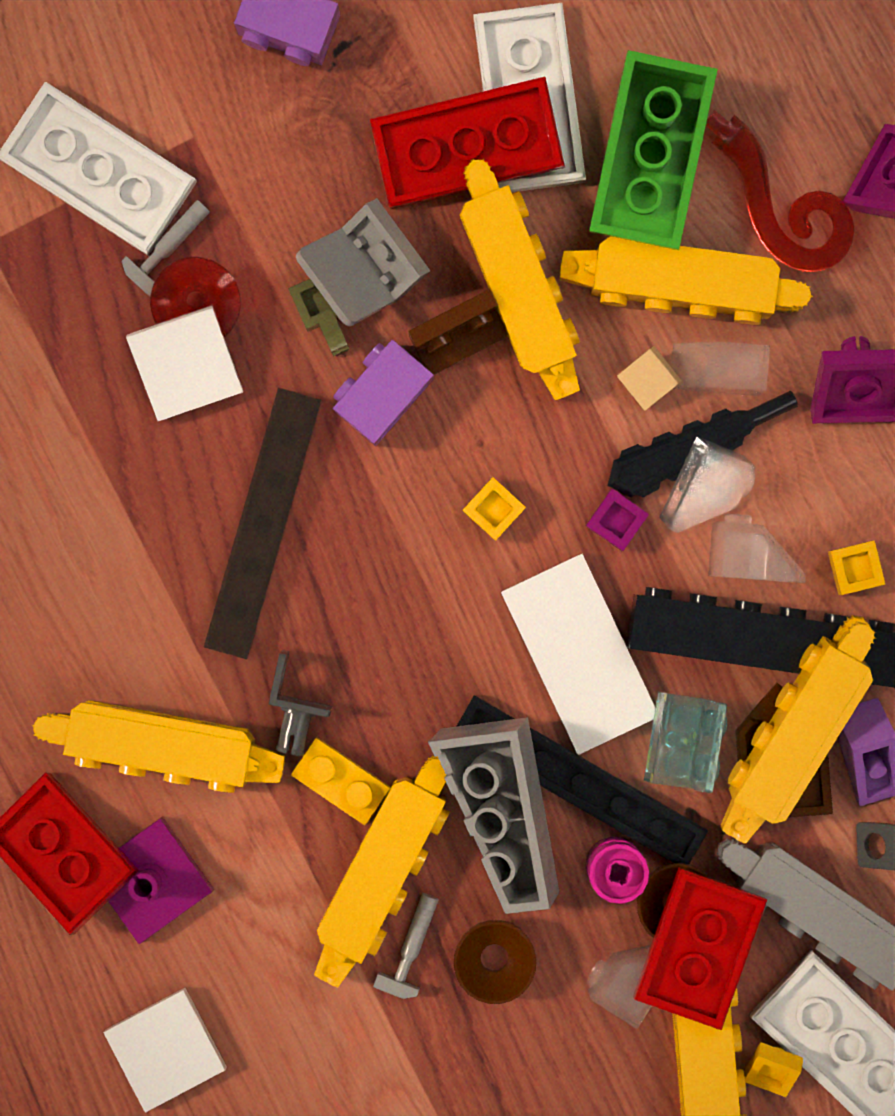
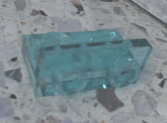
M658 691L644 781L712 793L714 783L720 772L719 753L722 736L727 729V704L704 698Z

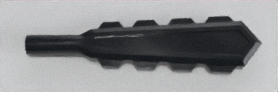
M788 391L748 411L737 410L731 412L723 409L713 413L710 422L704 424L696 420L684 425L680 434L674 435L667 432L654 437L651 445L648 447L637 444L622 450L620 458L613 460L607 486L630 498L635 495L645 497L660 488L661 481L665 479L675 481L687 475L691 465L696 463L704 466L715 460L717 451L725 449L730 452L743 445L744 437L749 435L754 427L798 407L797 400L792 391Z

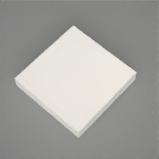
M213 306L153 325L126 336L158 421L243 393L241 382Z
M186 988L116 1023L103 1032L145 1113L218 1075L227 1068Z

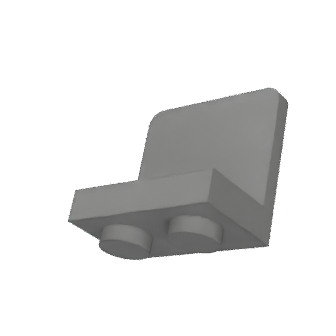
M377 198L366 203L341 229L302 247L296 253V260L306 275L311 279L342 323L347 326H353L400 300L430 272L428 266Z

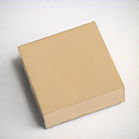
M655 346L617 375L644 411L682 382Z

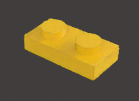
M318 737L315 738L291 773V776L363 825L367 824L391 788V786Z

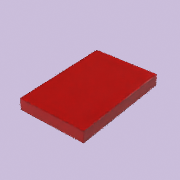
M44 773L0 817L1 859L69 935L76 934L139 871L51 773Z
M679 867L634 992V1000L722 1031L767 899Z

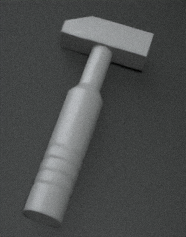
M196 200L189 210L158 241L154 252L140 267L136 266L127 256L121 261L125 274L151 298L160 287L147 275L162 259L168 258L210 211L200 201Z
M422 893L400 951L402 958L395 977L379 972L373 985L374 988L402 999L417 997L420 988L405 982L412 962L419 955L438 904V898Z

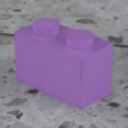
M242 0L234 25L238 35L242 36L241 41L254 49L267 51L269 46L285 52L284 57L298 65L309 66L310 62L322 66L340 18L338 3L330 0Z
M393 339L386 347L381 343L377 344L363 361V364L367 367L357 381L349 377L333 396L338 401L333 407L334 411L375 447L434 380V375Z

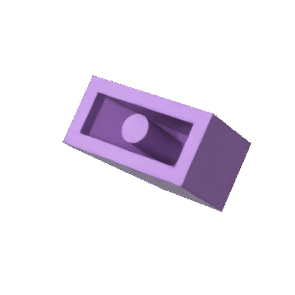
M875 698L858 704L838 736L839 745L859 806L895 796V731L879 699Z

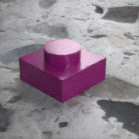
M610 489L585 526L620 551H624L649 514L614 489Z

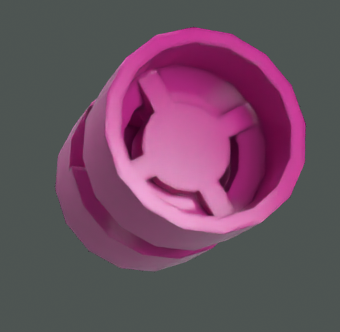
M611 836L599 840L591 847L586 857L585 869L593 889L601 898L610 903L623 904L635 900L643 893L648 884L649 869L646 859L632 842L622 837Z

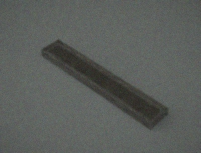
M282 388L277 390L205 640V648L246 660L249 658L321 408L322 400Z

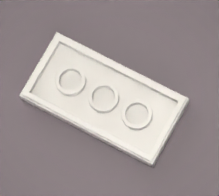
M554 3L473 14L483 91L545 76L565 163V168L498 183L499 188L509 185L511 192L585 183L586 175L563 4Z
M44 82L0 150V160L147 256L150 255L197 183L194 177L47 82Z
M583 554L577 555L501 592L578 755L660 717Z
M810 949L749 1013L750 1017L784 1050L803 1057L802 1067L853 1116H895V1030Z

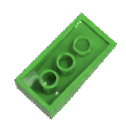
M630 50L627 51L589 232L679 250L718 69Z

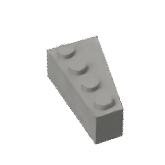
M528 717L440 729L428 743L434 756H438L446 776L444 779L451 794H455L465 816L463 821L470 837L474 836L483 856L481 861L505 914L550 909L560 891Z

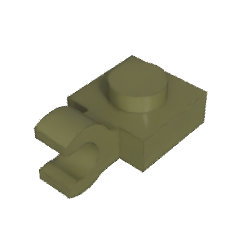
M311 279L288 288L307 332L320 327L333 357L350 350L337 322L339 317L334 313Z

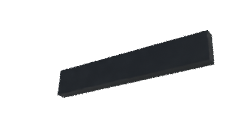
M474 695L456 727L515 718ZM530 727L540 786L671 862L690 864L708 833L706 828Z

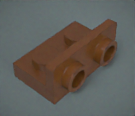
M490 289L408 331L409 338L424 367L433 375L508 336L505 325L497 311L498 303Z

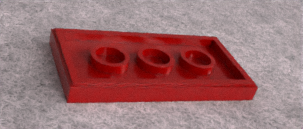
M545 76L370 119L387 200L391 209L469 191L466 185L467 180L464 179L465 174L463 173L465 172L464 168L471 163L472 159H484V162H488V166H491L490 171L494 173L497 183L565 168Z

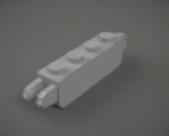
M726 838V840L718 843L719 847L716 853L719 855L718 859L722 860L726 867H729L739 875L735 882L743 890L765 897L767 903L764 911L768 906L782 916L778 924L800 939L805 932L819 941L815 949L836 964L842 958L857 967L853 975L874 990H876L880 983L891 991L895 989V926L773 842L759 845L755 852L744 844H739V841L733 838Z

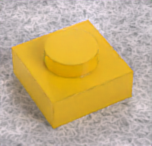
M492 477L462 511L496 541L526 507Z
M875 540L828 551L838 595L885 585Z
M760 1042L746 1066L744 1074L745 1083L786 1097L802 1071L803 1057L789 1053L782 1048Z

